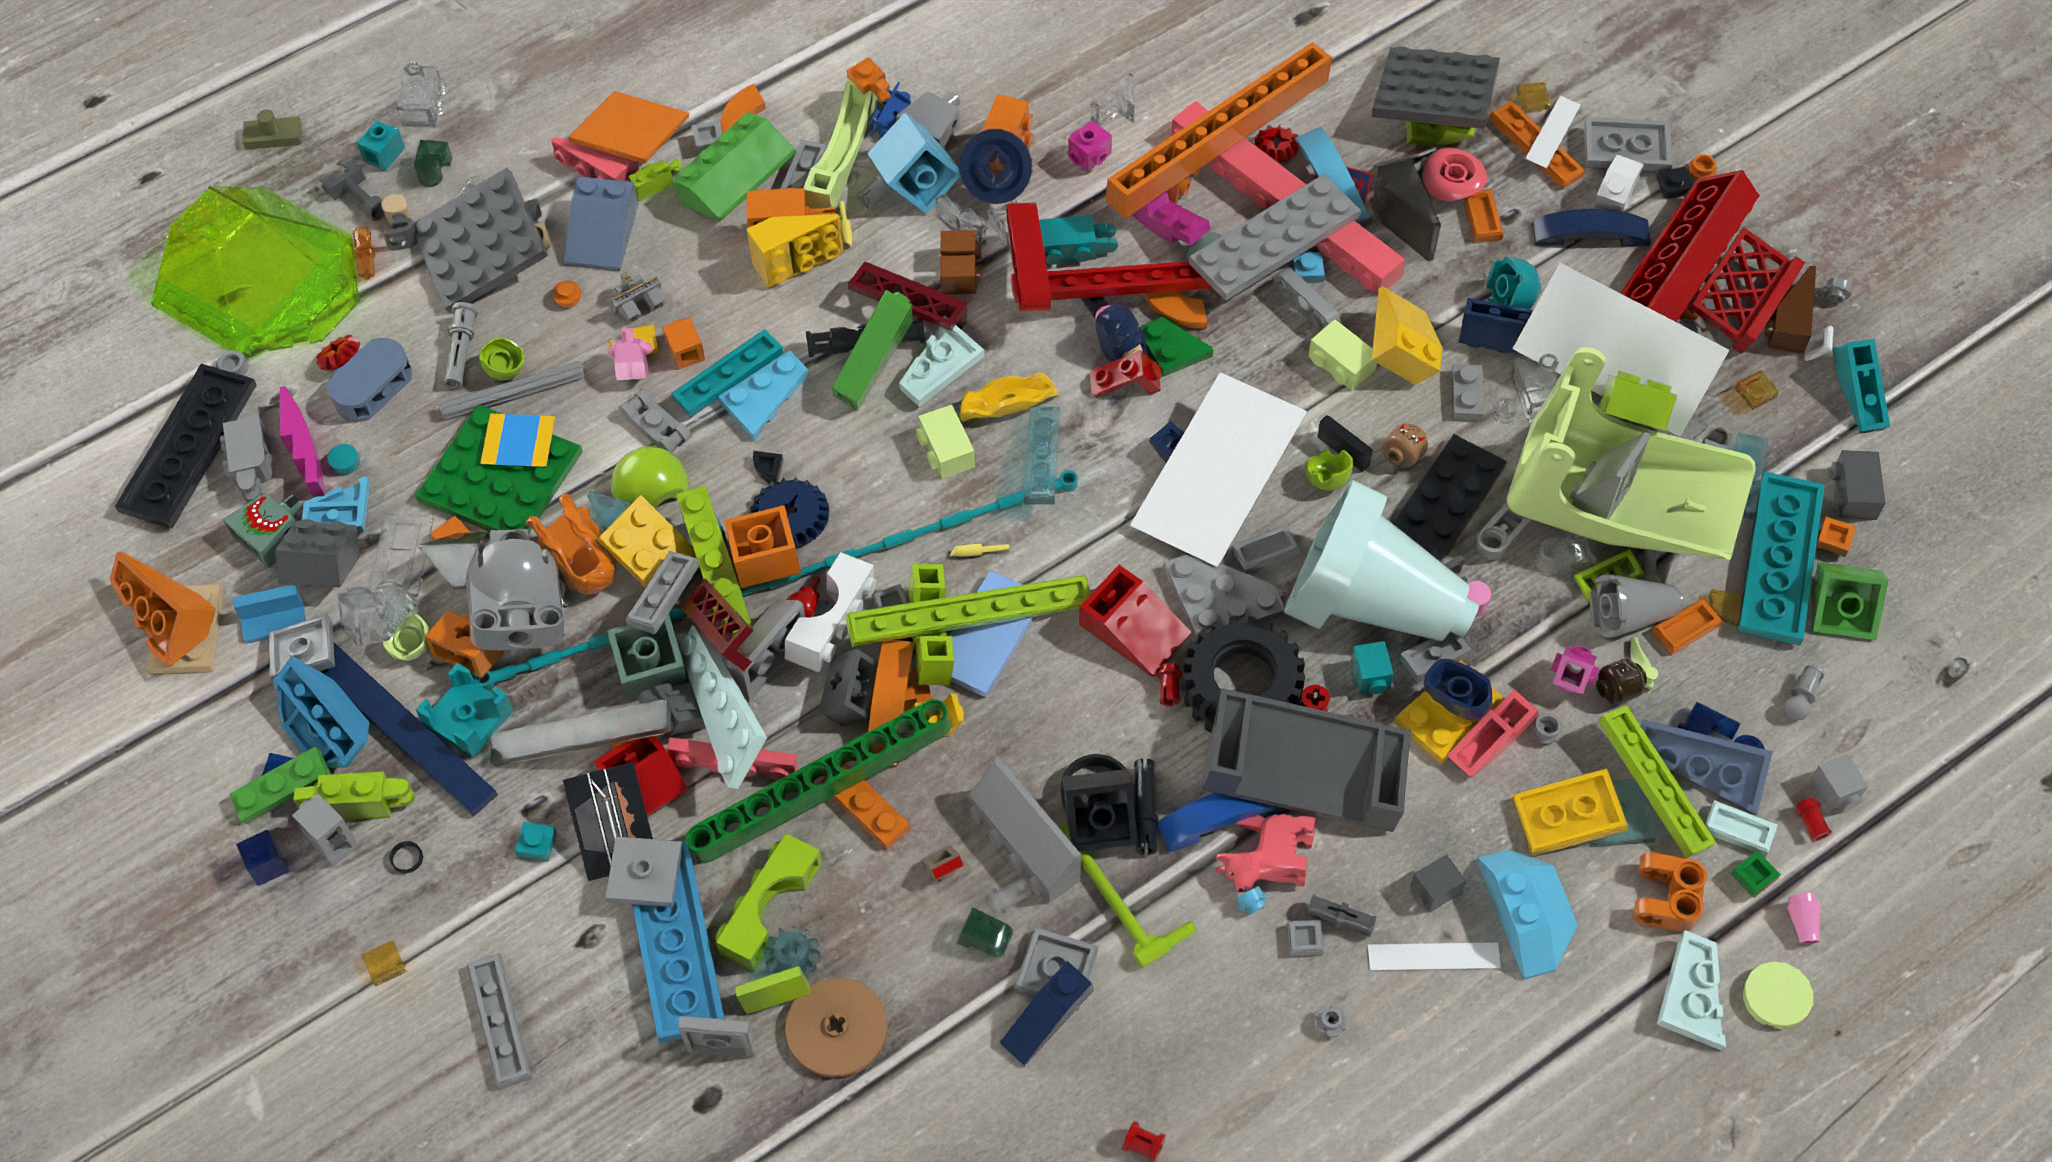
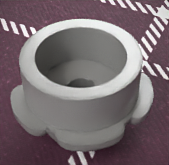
M1830 278L1827 285L1823 287V291L1827 295L1828 300L1842 303L1852 296V284L1842 278Z
M1542 714L1531 725V733L1534 737L1538 738L1540 743L1551 744L1552 741H1558L1562 737L1561 721L1553 714ZM1544 728H1548L1550 731L1546 732Z
M1323 1006L1317 1010V1019L1314 1024L1321 1035L1327 1038H1335L1347 1029L1348 1018L1344 1016V1011L1339 1006ZM1333 1018L1334 1023H1329L1328 1019Z

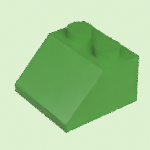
M1818 562L1812 589V631L1877 640L1889 579L1881 570Z

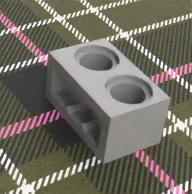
M319 794L303 802L292 815L308 842L332 867L336 866L359 846L344 819Z

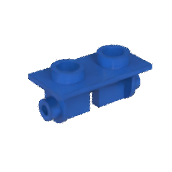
M897 82L893 90H886L891 97L884 102H880L884 105L882 110L877 108L869 123L873 127L868 134L870 137L874 130L883 137L896 123V116L911 104L910 94L897 90L900 82Z

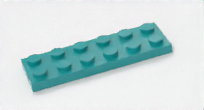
M1763 471L1759 484L1737 632L1801 645L1804 639L1825 484Z

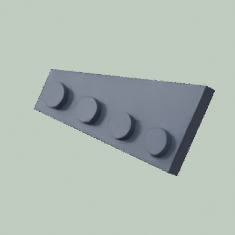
M1644 719L1641 720V728L1668 769L1757 815L1773 751Z

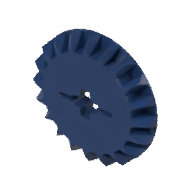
M989 129L976 134L965 145L959 163L960 176L966 189L975 198L989 204L1007 203L1022 194L1030 183L1033 172V159L1030 156L1029 148L1023 143L1021 138L1003 129ZM998 156L999 164L1004 165V169L998 171L995 179L994 169L990 168L989 165L995 162Z
M783 477L777 483L771 481L770 486L761 488L760 494L754 496L753 505L750 506L751 514L783 505L785 509L789 510L794 505L795 513H790L787 518L795 547L806 545L816 539L824 531L829 520V504L825 493H822L817 485H811L808 480L803 482L799 481L796 477L794 480H786Z

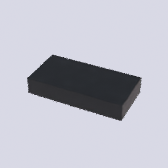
M1326 415L1320 420L1317 438L1338 454L1341 450L1347 451L1353 458V465L1361 472H1364L1370 466L1372 448L1332 417Z

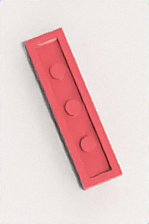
M669 738L667 751L675 765L682 768L704 767L712 772H719L718 761L711 743ZM760 750L746 776L753 777L757 774L769 776L774 780H780L799 769L797 754Z

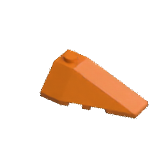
M117 552L109 580L123 605L130 606L136 618L133 622L137 629H143L146 633L148 649L166 666H171L208 637L216 608L191 589L124 552Z

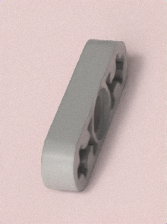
M1286 267L1274 275L1273 281L1277 290L1320 331L1333 320H1337L1341 324L1337 311L1294 270Z

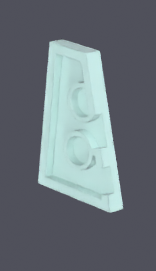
M956 325L952 331L939 327L936 333L930 336L926 342L927 346L921 355L916 357L899 382L900 390L919 407L985 357L984 349Z
M1686 930L1680 934L1657 1025L1721 1051L1726 1047L1725 1035H1722L1721 1027L1723 1007L1722 1004H1719L1718 984L1720 983L1716 942Z

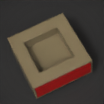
M950 845L921 860L925 871L935 881L947 879L953 876L958 869L964 867L960 854Z

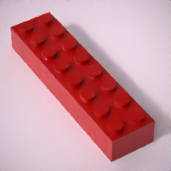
M1738 170L1697 179L1620 294L1677 322L1682 313L1688 308V304L1695 293L1700 290L1701 284L1709 272L1714 269V264L1727 249L1728 243L1734 234L1738 232L1741 223L1747 214L1752 211L1753 205L1760 196L1745 172Z

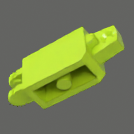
M384 771L318 775V782H315L313 786L295 788L294 803H296L298 808L303 802L319 794L344 820L390 818L391 808L409 806L415 801L414 798L416 797L414 791L410 788L411 785L408 780L401 779V777L399 779L387 778Z

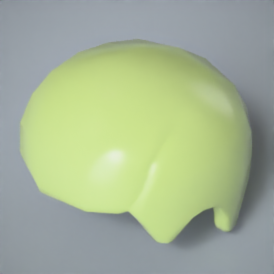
M418 614L408 615L391 637L384 630L382 634L383 647L395 659L401 661L415 660L426 653L428 649L425 635L430 631V628Z

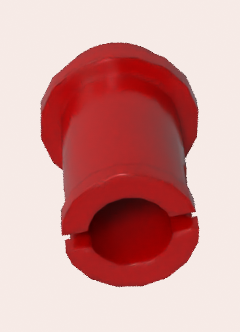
M1163 664L1157 672V677L1160 679V704L1165 706L1178 705L1180 703L1179 679L1182 678V671L1179 670L1177 664Z
M1810 797L1795 805L1797 808L1795 814L1802 818L1812 841H1820L1832 834L1819 809L1821 807L1820 802H1816L1813 797Z

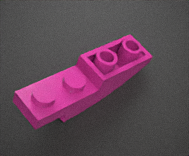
M1167 191L1132 214L1143 225L1172 244L1177 240H1181L1192 245L1211 230L1209 220L1169 201Z

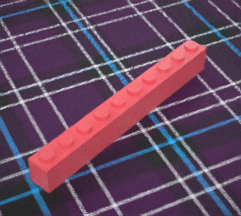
M1194 101L1172 119L1171 136L1209 110L1197 101ZM1246 138L1207 163L1218 176L1224 177L1239 192L1245 193L1263 209L1271 207L1307 185ZM1356 221L1351 222L1314 245L1323 256L1330 258L1339 265L1342 271L1352 275L1360 281L1364 288L1373 291L1377 295L1378 288L1384 286L1388 289L1402 277L1405 258Z

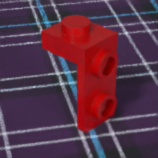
M1141 350L1090 372L1091 389L1095 397L1137 382L1150 395L1161 391V369L1156 362H1153Z

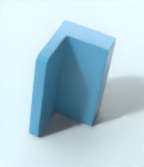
M296 584L233 597L234 609L241 619L243 640L246 644L269 639V632L306 621L304 599Z

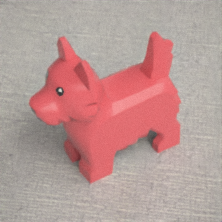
M1282 813L1280 815L1274 814L1267 818L1256 815L1255 817L1238 821L1236 826L1254 830L1261 834L1258 849L1254 852L1221 853L1216 855V860L1223 863V865L1216 867V872L1226 874L1227 878L1235 883L1238 892L1250 891L1253 883L1257 880L1296 883L1297 886L1304 887L1308 858L1296 855V846L1298 843H1304L1306 847L1312 848L1315 833V817H1292Z

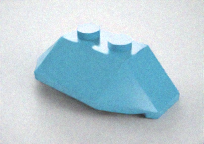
M1509 849L1478 857V865L1523 980L1555 972L1578 924L1554 865Z

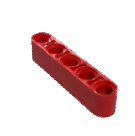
M1036 202L1007 203V228L1020 312L1051 311V291Z

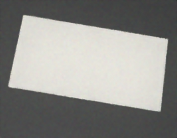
M1559 263L1513 347V350L1559 374H1562L1577 349L1589 347L1599 350L1604 354L1606 362L1592 391L1601 396L1603 395L1609 374L1617 376L1618 371L1640 377V383L1645 385L1649 379L1671 386L1670 392L1676 394L1677 398L1666 430L1677 436L1682 435L1729 352V349L1562 263Z
M1219 373L1130 526L1217 567L1307 411L1228 375Z

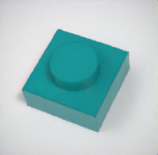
M523 822L515 848L516 856L549 861L557 834L555 826Z

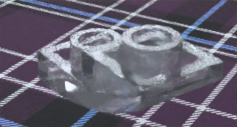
M945 193L935 198L936 215L942 223L950 230H975V242H981V246L986 244L987 224L981 215L977 216L970 207L961 211L957 202H952Z

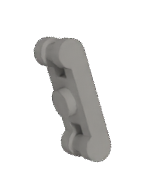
M640 389L635 393V398L630 402L625 401L618 407L621 414L658 448L673 453L680 442L685 443L692 437L689 429L684 424L676 421L652 400L644 389ZM643 407L646 410L640 415L636 412Z

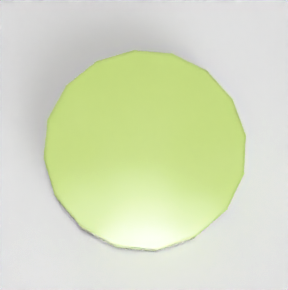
M1772 961L1760 964L1751 971L1744 984L1743 1001L1747 1011L1757 1022L1775 1027L1774 1029L1784 1030L1796 1027L1806 1019L1813 1006V990L1809 980L1799 969L1787 963Z

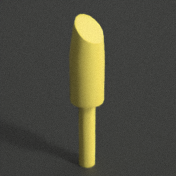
M839 201L842 241L844 244L852 246L851 224L846 217L844 201Z
M981 544L955 546L950 555L954 557L982 556V552L1009 550V544L982 546Z

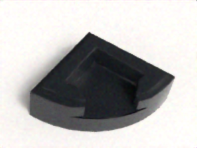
M753 451L754 467L758 475L768 483H771V481L777 483L784 461L783 454Z

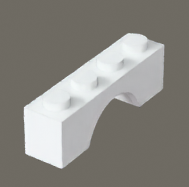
M840 552L827 573L826 594L836 604L823 615L798 618L785 639L786 660L816 672H820L825 662H831L839 639L844 640L848 634L845 620L846 614L861 611L865 597H870L875 590L877 580L874 579L873 564Z

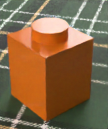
M690 317L662 326L666 344L678 370L705 360L702 342Z

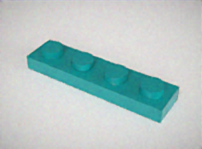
M763 329L671 393L672 398L691 418L719 399L718 396L784 354L783 346L766 329Z

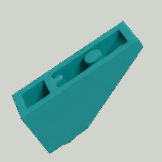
M1875 338L1832 347L1837 378L1859 432L1890 427Z

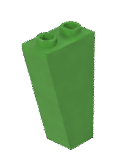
M887 290L885 291L832 386L834 397L859 410L912 324V304L909 303L910 300L899 292H894L893 294Z

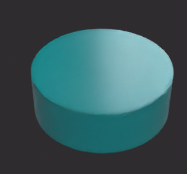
M340 444L333 447L327 456L332 471L340 475L352 473L360 464V457L356 449L349 444Z

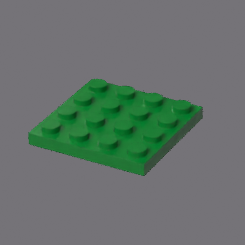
M478 404L416 493L417 502L452 517L456 516L458 519L488 532L491 530L528 529L530 533L533 528L526 525L527 519L531 516L541 517L583 453L581 445L552 434L546 467L480 464L490 413H501Z

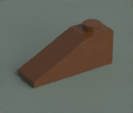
M1810 266L1778 305L1773 318H1770L1766 323L1764 335L1769 336L1768 348L1804 354L1812 332L1816 266Z

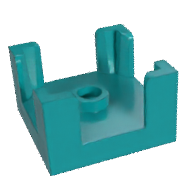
M456 663L447 675L452 687L433 708L429 700L425 699L418 706L416 712L421 722L431 732L469 757L474 758L511 715L513 708L505 692L494 687L493 693H491L482 686L476 685L470 671L461 664Z

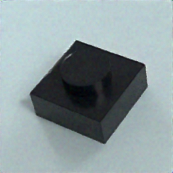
M1686 167L1658 171L1656 178L1664 199L1685 197L1693 186Z

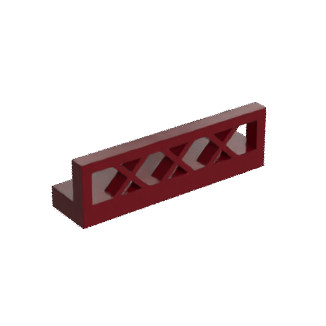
M864 261L848 282V290L878 302L886 290L893 294L894 292H899L910 300L912 316L952 331L955 325L962 330L967 323V302Z
M705 578L682 604L681 608L719 653L744 672L752 661L740 649V646L754 630L716 587ZM716 606L715 612L711 614L712 608ZM727 618L725 625L721 626L722 620ZM738 630L736 634L732 637L733 631Z

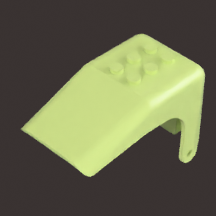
M1582 347L1577 349L1531 423L1507 495V505L1510 510L1517 515L1608 545L1731 560L1756 471L1755 461L1744 453L1652 431L1605 414L1594 403L1591 397V390L1604 368L1606 358L1604 354L1594 348ZM1644 432L1651 435L1632 486L1609 520L1584 512L1572 505L1573 500L1569 498L1570 494L1578 482L1582 484L1587 478L1584 477V474L1592 461L1598 462L1604 452Z

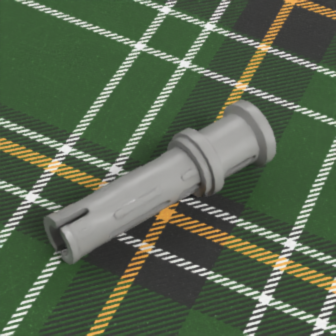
M466 302L453 304L451 310L454 315L453 322L448 328L451 343L443 384L452 389L462 387L468 344L475 335L473 323L474 319L478 316V308Z

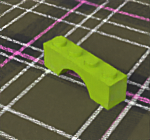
M912 564L908 585L909 603L945 598L946 585L943 564ZM946 631L914 636L918 685H950L955 662L952 636H947Z
M785 833L780 842L776 841L772 845L768 853L769 860L763 869L759 868L754 873L746 896L742 895L739 897L734 906L732 918L728 924L723 923L716 934L719 954L752 972H755L771 946L768 931L761 924V917L765 906L774 896L781 892L794 889L806 890L822 865L819 849Z

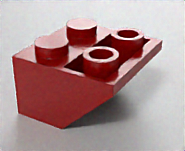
M649 727L594 761L597 771L634 762L647 817L689 791L668 752Z

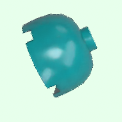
M1503 257V260L1495 261L1489 271L1486 289H1491L1493 298H1487L1488 302L1531 309L1542 289L1535 267L1524 259L1516 257Z

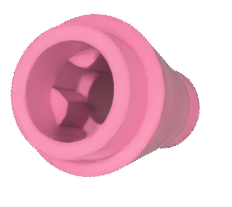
M1803 893L1788 897L1789 905L1786 907L1797 932L1799 944L1819 943L1821 902L1817 901L1816 894Z

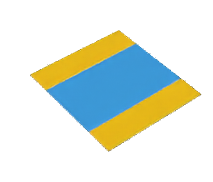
M490 413L480 464L546 467L555 416Z

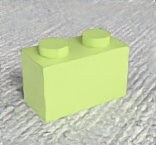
M1333 320L1311 339L1308 357L1311 358L1316 366L1322 367L1329 372L1336 382L1345 385L1351 391L1374 373L1377 367V363L1372 360L1373 349L1337 320Z
M952 405L918 416L919 429H916L918 441L921 446L926 445L929 451L927 452L929 464L933 470L937 468L942 479L975 467L974 449Z

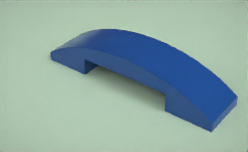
M1212 793L1169 814L1159 821L1157 828L1170 853L1198 843L1200 835L1255 815L1267 818L1290 809Z

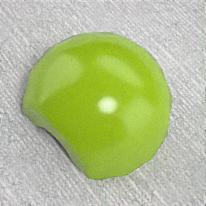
M645 446L628 452L620 459L612 472L611 493L616 504L623 510L640 495L657 509L664 500L672 497L677 500V493L689 490V478L681 461L670 451L658 447Z

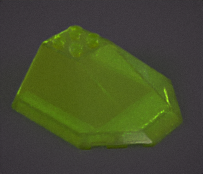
M209 186L170 225L151 304L226 349L240 351L244 356L252 355L251 351L268 348L269 351L291 348L293 343L309 341L310 344L323 342L360 302L356 280L357 270L353 252V237L351 234L267 188Z

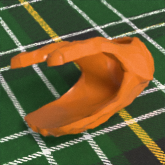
M564 494L559 498V503L564 508V515L558 517L548 527H544L540 519L535 516L529 517L526 525L532 527L539 536L537 544L541 549L544 550L546 548L552 554L558 571L563 574L565 583L571 591L576 590L583 595L602 592L613 583L616 577L615 563L617 560L596 540L602 533L600 528L590 518L589 509L583 506L576 508V504L570 494Z

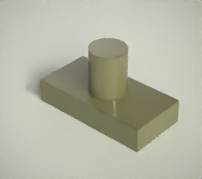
M261 110L257 114V120L243 122V146L245 150L301 145L302 122L299 116L275 118L271 110Z

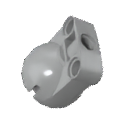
M507 539L495 541L485 546L483 555L477 552L471 558L466 573L471 642L476 648L480 650L531 649L557 645L562 641L564 637V612L562 609L558 568L554 557L546 548L542 550L537 543L530 540Z

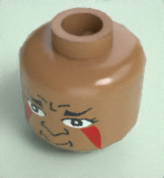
M1407 423L1398 425L1383 442L1384 454L1388 461L1400 468L1413 466L1428 449L1425 432L1420 427Z

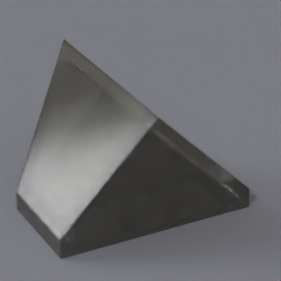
M488 532L456 533L417 546L448 581L453 590L467 589L466 573L470 560L477 552L483 555V549L489 542Z

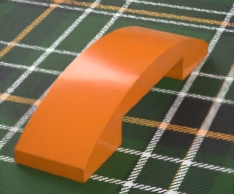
M900 640L882 642L868 732L904 713L915 642ZM876 746L872 749L871 753L878 754L884 750L885 746ZM896 762V763H894V764H892V765H890V766H896V767H897V763H898V762Z

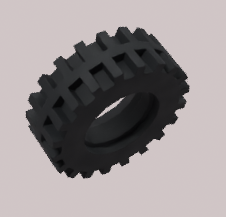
M1232 616L1229 618L1228 625L1222 626L1220 621L1217 620L1212 623V630L1209 633L1202 629L1198 633L1197 642L1190 643L1187 657L1184 659L1182 691L1185 692L1184 702L1186 707L1191 706L1193 709V719L1196 722L1203 719L1206 722V731L1212 732L1221 688H1219L1215 681L1214 670L1224 657L1232 654L1248 653L1257 656L1271 668L1273 673L1272 685L1260 697L1300 705L1305 682L1304 658L1298 657L1299 646L1297 643L1289 644L1287 642L1288 633L1284 629L1277 634L1272 631L1273 623L1268 620L1264 626L1255 624L1256 617L1248 616L1247 623H1238L1237 616Z

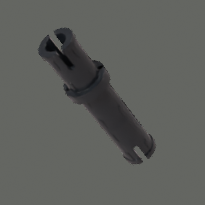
M1138 759L1134 762L1135 820L1138 843L1136 852L1144 855L1146 843L1147 855L1157 852L1156 827L1159 824V817L1155 814V763L1151 759H1146L1145 771L1143 759Z

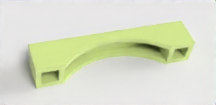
M849 79L846 82L840 113L831 140L822 158L811 168L803 187L805 189L806 204L810 209L832 207L836 209L870 124L869 121L879 101L871 91L863 94Z

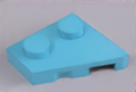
M368 476L359 478L358 484L342 490L341 487L329 491L324 496H317L304 502L302 520L310 519L321 523L343 522L348 525H356L357 533H365L370 491Z

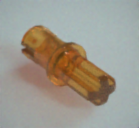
M361 226L355 228L352 232L355 246L352 254L357 262L358 276L365 280H370V277H374L376 274L374 264L376 250L372 247L371 230Z

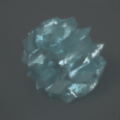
M793 924L790 933H786L780 927L778 930L779 938L769 936L768 944L770 947L763 950L764 957L768 959L765 963L768 971H774V974L800 966L805 977V971L816 973L817 966L814 962L821 960V952L817 950L819 947L817 938H810L811 934L807 928L798 934V928ZM794 951L797 956L790 958L788 953Z

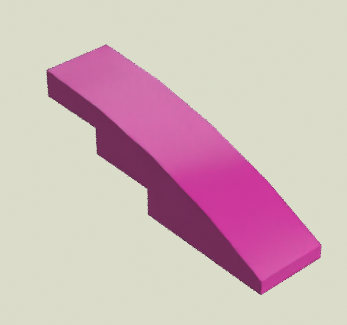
M286 386L280 387V437L287 451L293 452V461L300 475H305L306 485L312 497L324 496L323 470L316 444L297 403Z

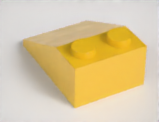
M1381 286L1378 288L1372 360L1417 385L1440 372L1442 345L1426 311Z

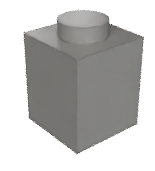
M1848 754L1819 765L1810 779L1831 812L1842 807L1844 810H1849L1857 806L1862 801L1861 797L1868 788V785Z

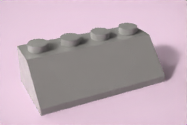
M1000 758L996 760L970 792L969 814L978 825L983 823L989 830L988 836L997 848L1003 847L1009 854L1008 860L1017 872L1023 871L1029 878L1028 884L1032 891L1038 897L1043 895L1048 903H1051L1081 881V854Z

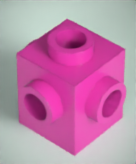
M1093 120L1080 130H1075L1068 139V157L1075 165H1080L1087 172L1096 165H1101L1112 153V135Z
M1574 645L1573 648L1566 646L1563 654H1556L1551 671L1556 672L1553 684L1558 685L1560 689L1566 692L1583 695L1586 685L1593 686L1600 668L1594 666L1597 656L1592 655L1591 650L1580 645ZM1571 664L1581 667V669L1575 670L1571 667Z

